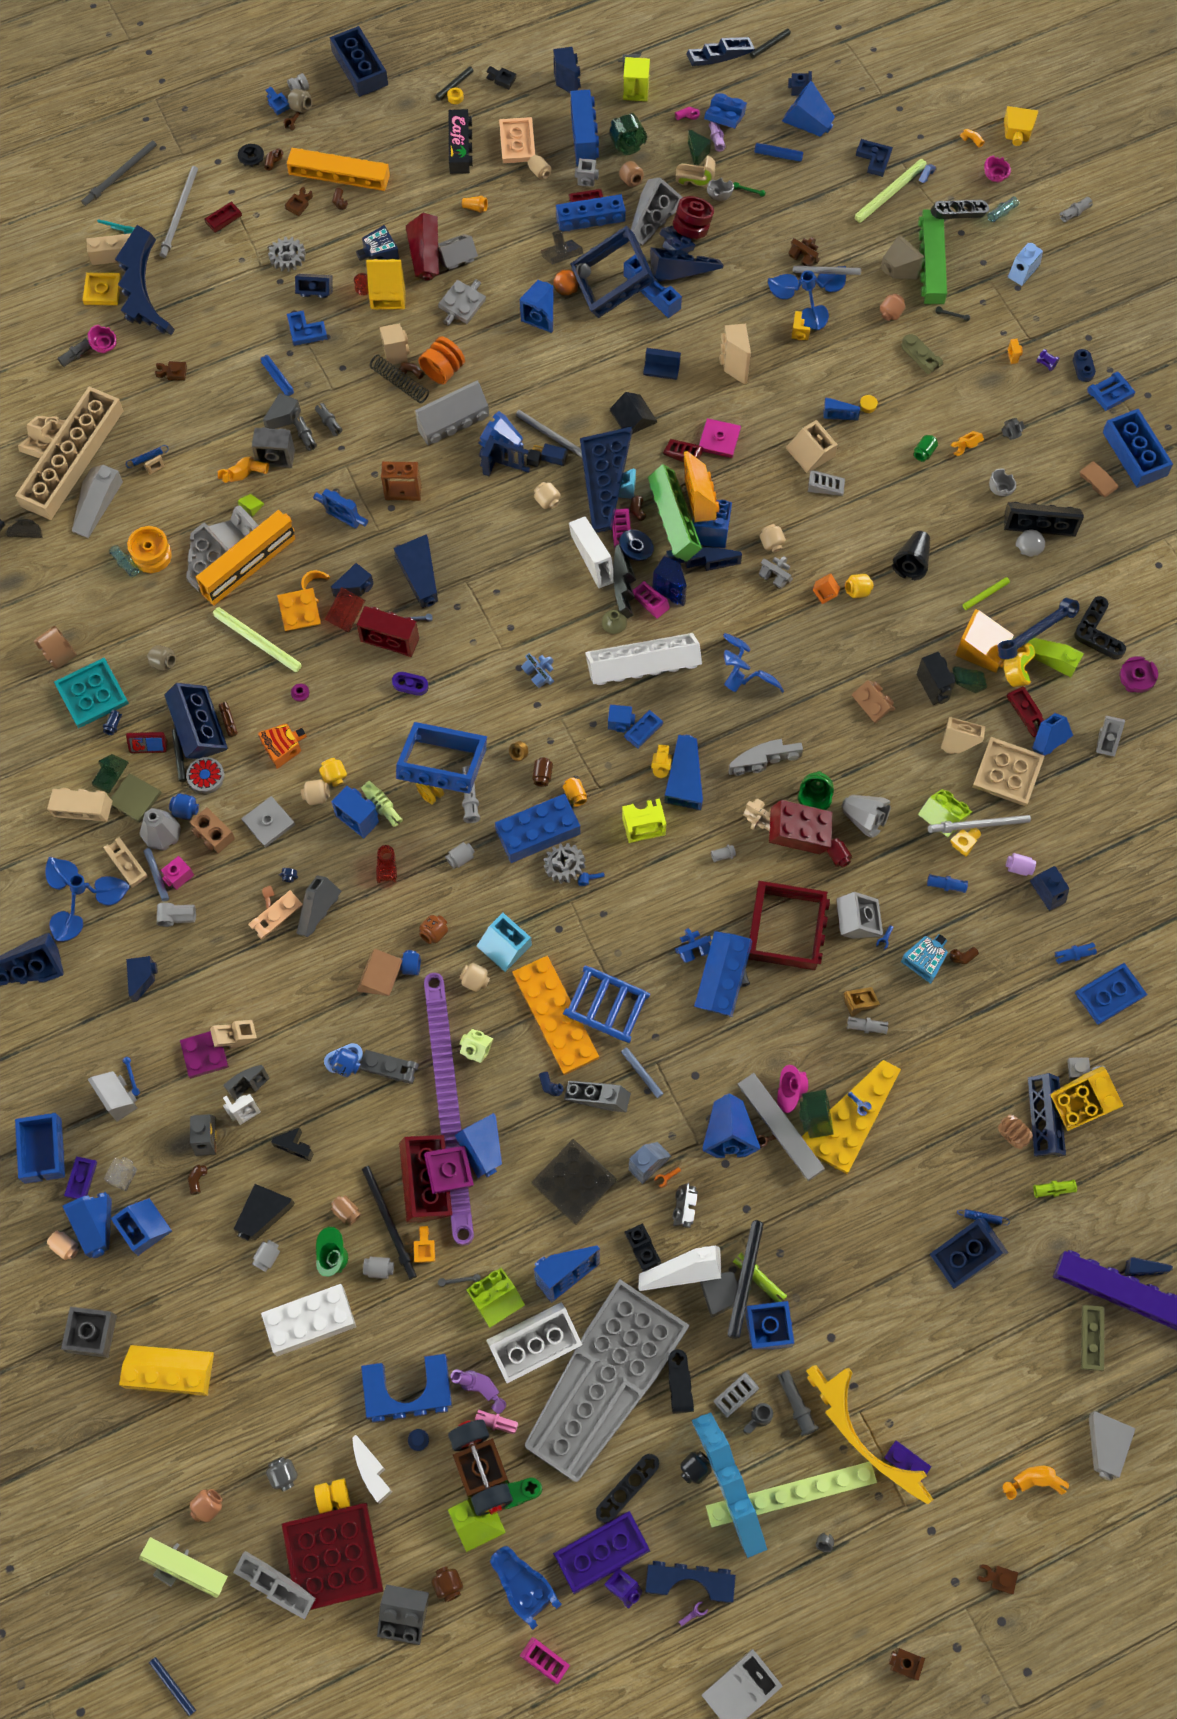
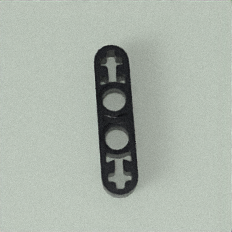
M983 200L937 201L930 211L932 216L937 219L982 218L989 211V206ZM950 207L954 208L956 212H953Z
M654 1454L644 1455L598 1505L596 1516L602 1523L612 1521L657 1472L659 1459ZM653 1459L655 1461L653 1464L655 1468H648L645 1472L648 1474V1477L645 1478L637 1468L640 1466L642 1470L646 1465L645 1460L650 1461ZM632 1474H638L641 1477L640 1485L632 1486L629 1483V1477ZM618 1490H623L627 1495L626 1500L622 1503L614 1499V1494ZM610 1498L613 1504L619 1508L615 1510L613 1507L609 1512L611 1516L609 1518L606 1516L602 1518L600 1516L602 1513L600 1509L602 1507L604 1509L608 1508L610 1503L607 1500Z

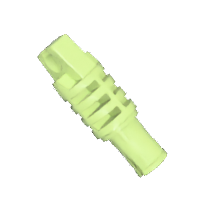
M368 781L361 787L367 799L376 805V811L380 815H384L393 827L399 825L397 822H402L403 819L393 809V803L382 790L371 781Z

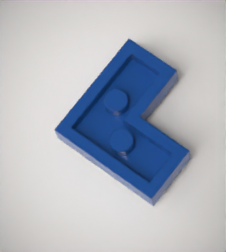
M304 310L287 314L294 346L327 339L324 321L306 324Z

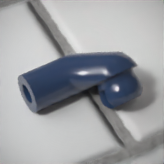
M548 1072L539 1074L542 1089L545 1093L552 1096H560L564 1090L562 1084L551 1082Z

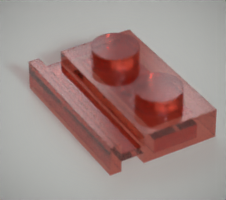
M341 587L325 620L349 633L366 600Z

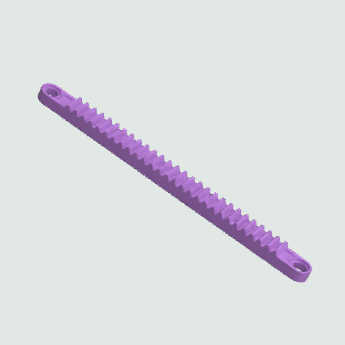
M430 973L424 979L441 1135H444L445 1148L448 1149L460 1147L455 1134L461 1131V1121L444 980L440 974ZM437 979L440 981L438 987L432 988L429 986V981ZM469 1189L450 1191L453 1237L458 1245L466 1246L474 1238ZM462 1229L469 1232V1237L466 1240L458 1238V1232Z

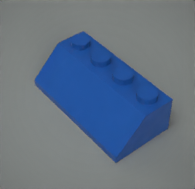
M714 931L694 1007L733 1017L753 942L750 938Z

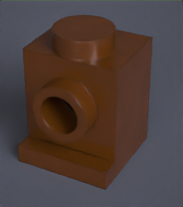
M897 1648L896 1652L892 1651L889 1659V1664L892 1665L890 1670L919 1681L925 1658ZM904 1659H908L910 1661V1666L908 1668H905L903 1666Z

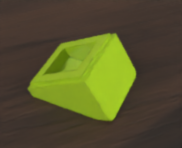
M252 494L238 500V505L252 517L264 505L262 501Z

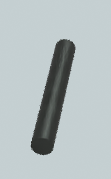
M787 28L750 52V56L752 58L757 57L789 36L791 31Z
M469 66L435 95L436 99L440 101L446 96L451 88H455L474 72L473 68Z
M175 728L172 729L178 780L179 782L186 781L182 746Z

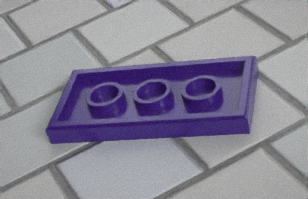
M628 1511L553 1554L573 1594H576L651 1551L631 1512Z

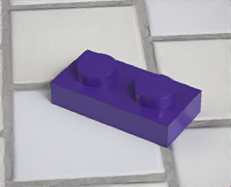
M76 1156L64 1194L65 1197L78 1199L88 1195L97 1165L96 1160Z
M897 1440L894 1441L883 1458L892 1466L904 1470L924 1471L927 1474L931 1468L929 1464Z

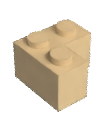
M400 323L380 327L386 361H389V364L391 363L392 365L408 362L407 355L410 354L408 337L405 330H402Z

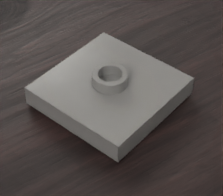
M272 796L241 818L243 823L265 848L295 826L294 821Z

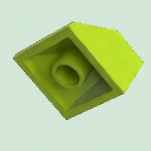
M471 1499L448 1509L466 1552L506 1533L498 1513L477 1516Z

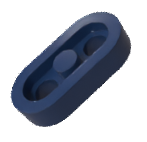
M1085 349L1077 350L1073 356L1076 375L1079 380L1089 382L1094 378L1096 372L1091 353Z

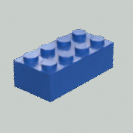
M590 89L570 91L576 167L579 165V158L593 160L599 158V148H596L599 147V136L595 134L598 133L596 121H594L596 120V110L592 108L595 107L594 96L591 97Z
M1139 408L1107 420L1102 433L1136 488L1168 476L1173 463Z
M565 794L495 822L496 833L510 863L581 834L580 824Z

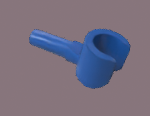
M583 872L582 875H579L578 885L587 886L589 885V880L605 877L604 872L597 874Z
M890 925L883 938L878 939L877 947L879 942H885L884 950L888 948V939L894 928Z
M849 1092L848 1096L858 1105V1113L861 1116L867 1115L863 1106L870 1110L871 1104L869 1102H862L852 1092Z

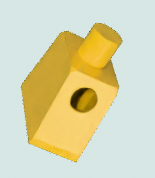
M1007 106L1004 117L1005 138L1013 140L1012 143L1015 146L1022 145V142H1028L1037 119L1038 110Z

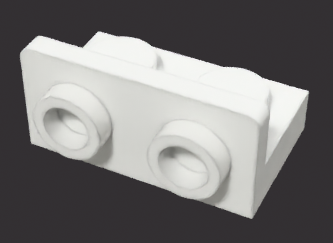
M250 1094L239 1097L234 1104H231L227 1096L223 1097L226 1102L223 1105L232 1121L237 1120L240 1125L261 1112Z

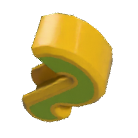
M1026 643L1018 648L1016 657L1004 660L1005 676L1008 683L1013 687L1026 686L1031 683L1029 675L1024 668L1035 656L1034 647L1030 643Z

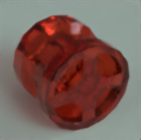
M357 274L354 277L355 291L359 295H368L367 274Z

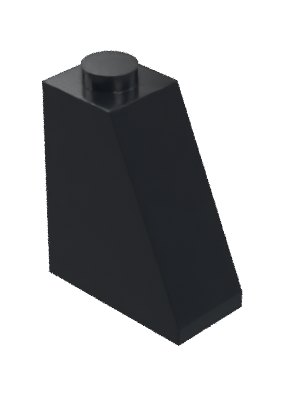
M254 1184L234 1227V1230L238 1233L237 1237L245 1241H249V1239L256 1241L294 1206V1201L289 1197Z

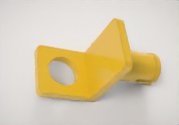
M971 828L968 833L962 829L950 842L956 850L967 857L975 846L977 839L980 838L981 832L977 828Z

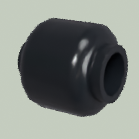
M701 1451L691 1452L680 1464L683 1472L681 1476L689 1484L691 1482L701 1484L712 1472L708 1457Z

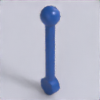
M125 1057L123 1063L126 1064L133 1088L132 1093L134 1096H138L140 1090L135 1084L130 1066L131 1059Z

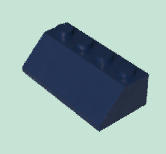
M175 683L164 696L185 758L200 759L226 751L228 747L207 686Z

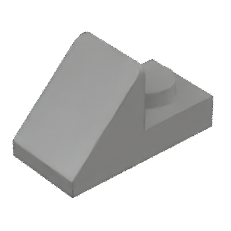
M1111 716L1105 717L1103 727L1099 731L1096 753L1115 757L1125 724L1124 719Z

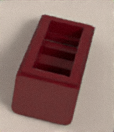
M670 439L663 454L684 463V451H688L690 454L693 453V456L699 460L703 447ZM672 445L675 446V449L670 451Z

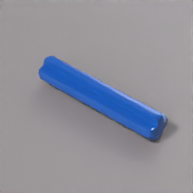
M756 143L754 151L758 154L799 162L803 159L802 151Z
M268 355L261 357V363L284 394L287 396L294 393L292 386Z

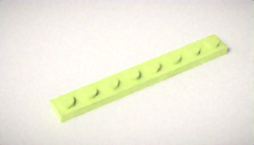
M866 1462L748 1494V1497L758 1516L876 1484L877 1480L872 1464ZM726 1501L705 1506L711 1528L733 1522Z

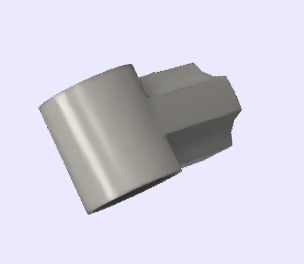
M157 904L156 924L159 926L169 927L173 926L174 923H193L196 920L195 905Z

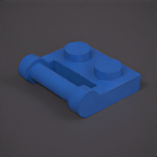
M1118 371L1102 382L1087 387L1089 395L1093 396L1105 411L1135 395L1133 388ZM1113 383H1117L1116 385L1106 389L1105 391L1100 392L1101 389Z

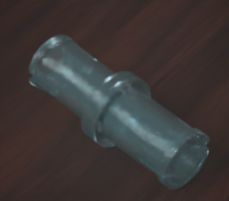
M1012 196L1006 202L1000 203L996 209L988 213L989 221L995 222L1000 217L1008 215L1009 211L1019 205L1018 199Z
M118 545L110 548L109 552L117 561L118 566L123 568L130 577H135L139 573V569L133 564L131 557L125 554Z

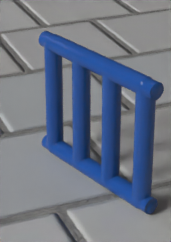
M585 965L583 967L584 974L569 1008L564 1010L563 1015L630 1043V1034L644 1001L650 997V993ZM591 976L602 980L587 1016H584L575 1011ZM609 984L620 988L605 1024L594 1020V1017ZM627 992L637 995L638 998L623 1032L612 1028Z

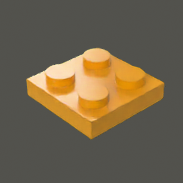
M313 588L277 595L285 632L321 625Z

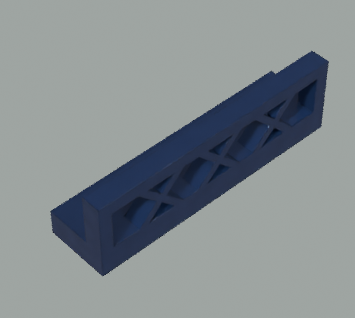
M1050 1073L1028 1077L1034 1156L1039 1157L1050 1154L1058 1157L1066 1156L1063 1121L1050 1096L1051 1093L1060 1089L1059 1077ZM1042 1080L1043 1087L1037 1092L1035 1090V1081ZM1040 1099L1044 1101L1045 1105L1041 1112L1037 1110V1103ZM1043 1118L1046 1121V1127L1043 1131H1040L1038 1124ZM1045 1138L1048 1141V1149L1040 1151V1143Z

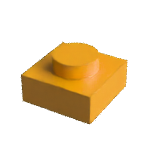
M1011 339L1008 346V354L1011 364H1016L1020 356H1022L1023 350L1022 346L1019 345L1018 339Z

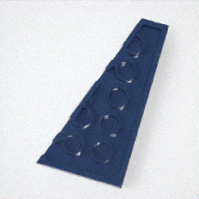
M632 427L580 438L591 524L596 533L612 529L633 431Z

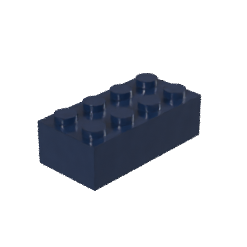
M359 26L329 37L332 53L359 97L388 86L387 71Z

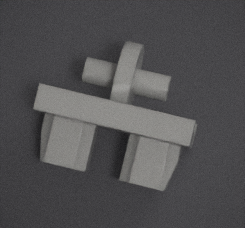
M785 556L780 560L776 557L773 559L772 562L776 563L777 566L763 559L759 572L762 578L768 580L772 573L776 574L777 577L773 584L780 589L787 582L791 583L793 580L791 574L782 570V568L787 571L790 569V566L786 564L787 558Z

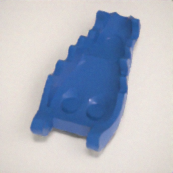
M501 1547L492 1555L490 1563L500 1578L509 1604L532 1630L538 1626L533 1618L547 1605L552 1603V1606L556 1609L562 1605L552 1586L543 1575L533 1570L526 1562L521 1560L510 1547Z

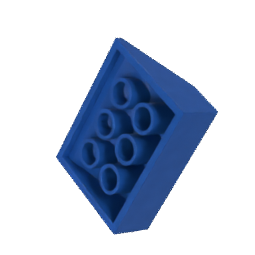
M596 1245L550 1255L548 1258L544 1256L535 1263L534 1274L536 1284L551 1303L600 1264V1248Z

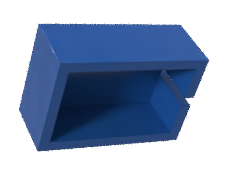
M56 1113L15 1119L18 1179L27 1184L43 1181V1177L46 1180L65 1178L62 1119Z

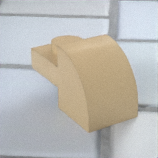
M253 1020L234 1021L229 1025H216L210 1028L214 1047L229 1046V1049L247 1045L257 1038Z

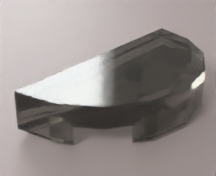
M30 519L17 520V523L9 526L6 531L7 537L43 538L39 525Z

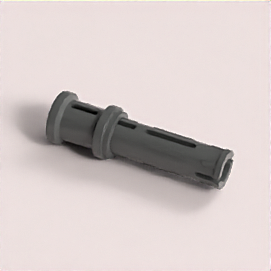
M787 1370L778 1374L777 1377L794 1411L793 1418L797 1420L802 1431L801 1436L804 1437L817 1431L819 1427L815 1425L810 1415V1408L805 1406L790 1371Z

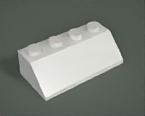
M562 1302L486 1340L506 1383L582 1346Z

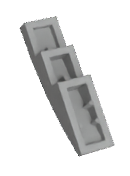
M246 1551L242 1554L233 1572L251 1583L250 1586L268 1595L267 1599L304 1620L316 1599L291 1579Z

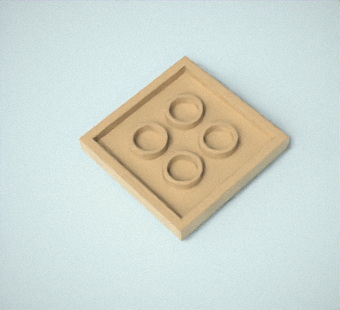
M990 737L972 788L1027 807L1045 756Z

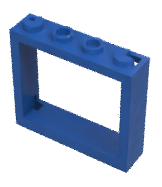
M414 722L396 764V779L470 794L486 752L487 736ZM415 741L475 753L467 775L407 763Z

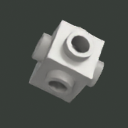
M579 158L578 168H575V178H578V185L594 187L595 180H598L599 169H596V160Z

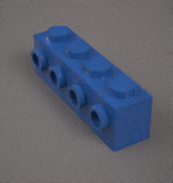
M622 194L556 205V218L560 232L620 223L625 221L626 216Z

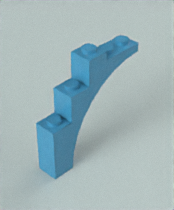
M711 1412L693 1419V1426L719 1483L740 1544L747 1558L766 1551L767 1546L756 1511L748 1497L743 1478L735 1464L730 1445L723 1431L721 1432Z

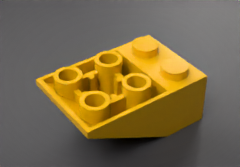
M366 260L371 309H405L406 292L401 260Z
M1103 1066L1080 1076L1050 1094L1067 1131L1124 1106L1107 1070Z

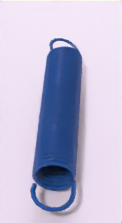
M162 446L130 460L136 466L149 459H153L163 454Z
M965 1209L964 1218L974 1220L985 1218L987 1223L1001 1225L1002 1218H1004Z

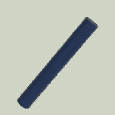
M156 1657L149 1662L150 1666L190 1717L196 1712V1709Z

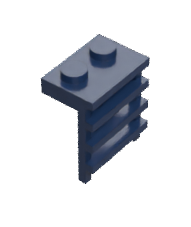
M490 435L485 447L481 448L479 454L483 475L490 477L495 463L529 473L530 468L524 466V454L528 455L529 450L524 449L521 444L519 447L514 446L511 441L509 444L504 443L501 438L499 441L494 440L493 436ZM504 448L508 449V461L505 460ZM514 451L518 452V464L514 463Z

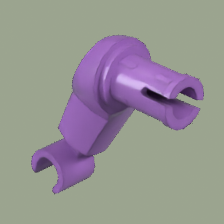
M456 1369L451 1373V1379H453L451 1381L460 1384L464 1390L478 1391L488 1401L493 1399L495 1402L491 1408L496 1413H502L506 1408V1402L497 1396L500 1392L488 1376L472 1370L463 1372Z

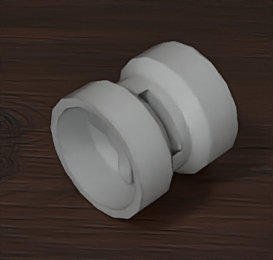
M303 73L297 75V78L287 80L290 91L293 89L305 91L309 89L308 81Z

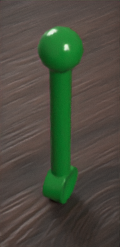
M737 182L733 183L735 190L739 188L749 192L757 193L761 197L765 196L766 194L764 190L759 191L752 188L741 186Z

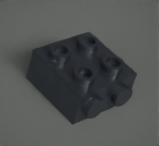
M939 651L923 657L916 675L933 705L937 703L943 704L950 699L956 678L949 671L947 661L944 657H941Z

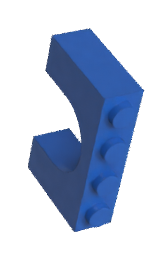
M446 1354L424 1357L427 1377L426 1388L418 1399L409 1403L397 1402L389 1396L383 1363L361 1366L366 1418L372 1420V1423L385 1421L386 1417H393V1420L406 1418V1414L414 1413V1416L418 1417L427 1415V1411L435 1410L436 1414L448 1412V1408L453 1407Z

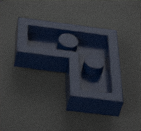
M861 139L856 156L871 160L867 173L883 177L893 147Z
M673 226L661 229L660 235L666 239L662 247L673 256L694 250L696 245L691 239L678 233Z

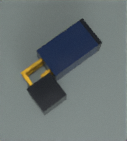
M546 443L544 447L534 445L533 449L529 450L527 465L538 467L541 460L564 466L568 456V449Z

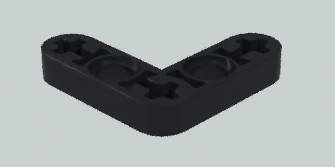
M1097 596L1093 599L1074 634L1075 639L1112 659H1120L1126 652L1125 644L1096 629L1109 605L1105 597ZM1101 603L1102 606L1099 611H1095L1097 605ZM1088 616H1093V617H1095L1096 622H1095V623H1090V622L1087 620V617H1088ZM1084 628H1088L1086 634L1082 636L1081 633ZM1101 638L1105 641V644L1098 645L1095 639Z

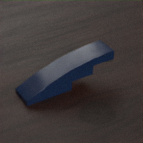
M749 37L721 38L719 43L704 44L703 49H688L686 55L692 66H700L735 59L749 54L755 48Z
M702 547L687 562L676 558L672 550L666 551L667 566L685 563L686 568L704 565L706 571L741 564L742 559L740 551L723 548Z

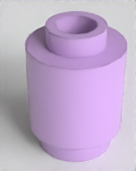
M1013 853L1012 856H1008L1006 867H1008L1009 872L1024 876L1033 875L1036 861L1032 860L1031 857Z

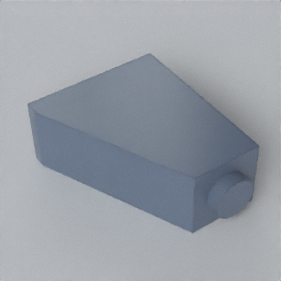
M658 1142L645 1144L629 1158V1171L644 1184L672 1156Z

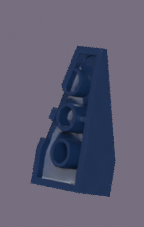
M650 248L651 272L658 281L674 280L723 269L724 266L719 259L704 256L694 258L688 253L673 256L666 249Z
M50 933L31 939L0 955V985L14 982L25 984L28 981L47 982L64 974L58 947Z

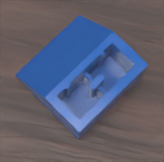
M150 1198L129 1205L110 1218L137 1256L172 1232Z

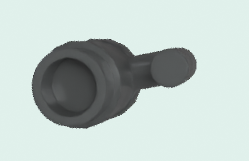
M760 1403L754 1407L751 1414L752 1420L743 1429L744 1434L749 1435L757 1426H766L771 1422L773 1410L768 1404Z

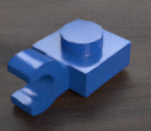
M272 87L266 89L268 104L277 115L290 109L288 100L282 92L276 94Z

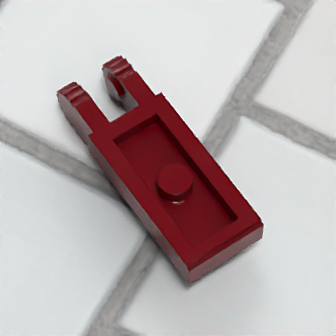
M1022 686L1007 693L1006 697L1024 725L1027 726L1029 733L1036 737L1038 730L1033 722L1037 721L1039 727L1040 723L1044 721L1043 715L1026 688Z

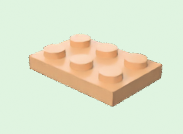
M532 117L499 119L503 163L528 162L535 155Z

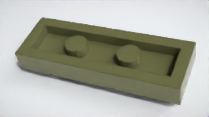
M1082 1305L1081 1370L1104 1371V1307Z

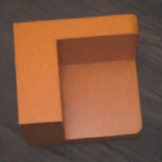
M831 573L817 580L813 587L814 593L822 604L837 597L840 590L838 583Z

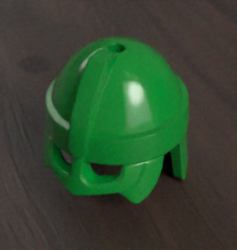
M822 771L813 772L805 776L800 785L799 804L827 810L832 803L834 793L832 780Z

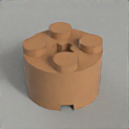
M56 626L51 627L34 640L37 647L42 650L44 657L56 670L77 656L73 647Z

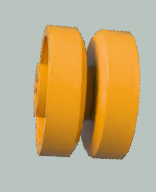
M145 526L135 530L129 536L127 542L128 551L133 563L139 570L146 573H156L168 566L172 558V552L167 537L162 530L153 526Z

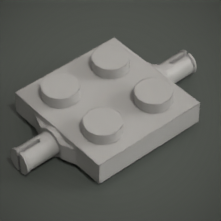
M475 279L471 286L456 280L442 298L438 307L448 314L443 320L445 325L449 326L453 319L461 320L468 324L486 300V296L476 290L481 285L479 280Z

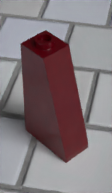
M423 212L406 225V232L415 277L422 278L424 281H430L439 275L438 216Z

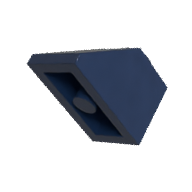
M355 563L331 586L335 598L356 597L369 592L374 583L372 575Z
M150 956L126 959L128 993L132 1002H137L155 981V974L158 973L157 963L153 962Z

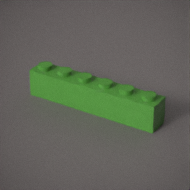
M923 209L922 216L918 218V227H921V230H919V241H922L919 252L924 256L921 267L923 272L920 275V282L923 283L921 297H924V304H945L947 278L944 219H937L932 216L929 209Z
M662 464L648 476L650 489L653 491L654 501L658 506V513L663 520V527L667 532V539L671 544L673 555L687 562L702 547L676 473L673 469Z

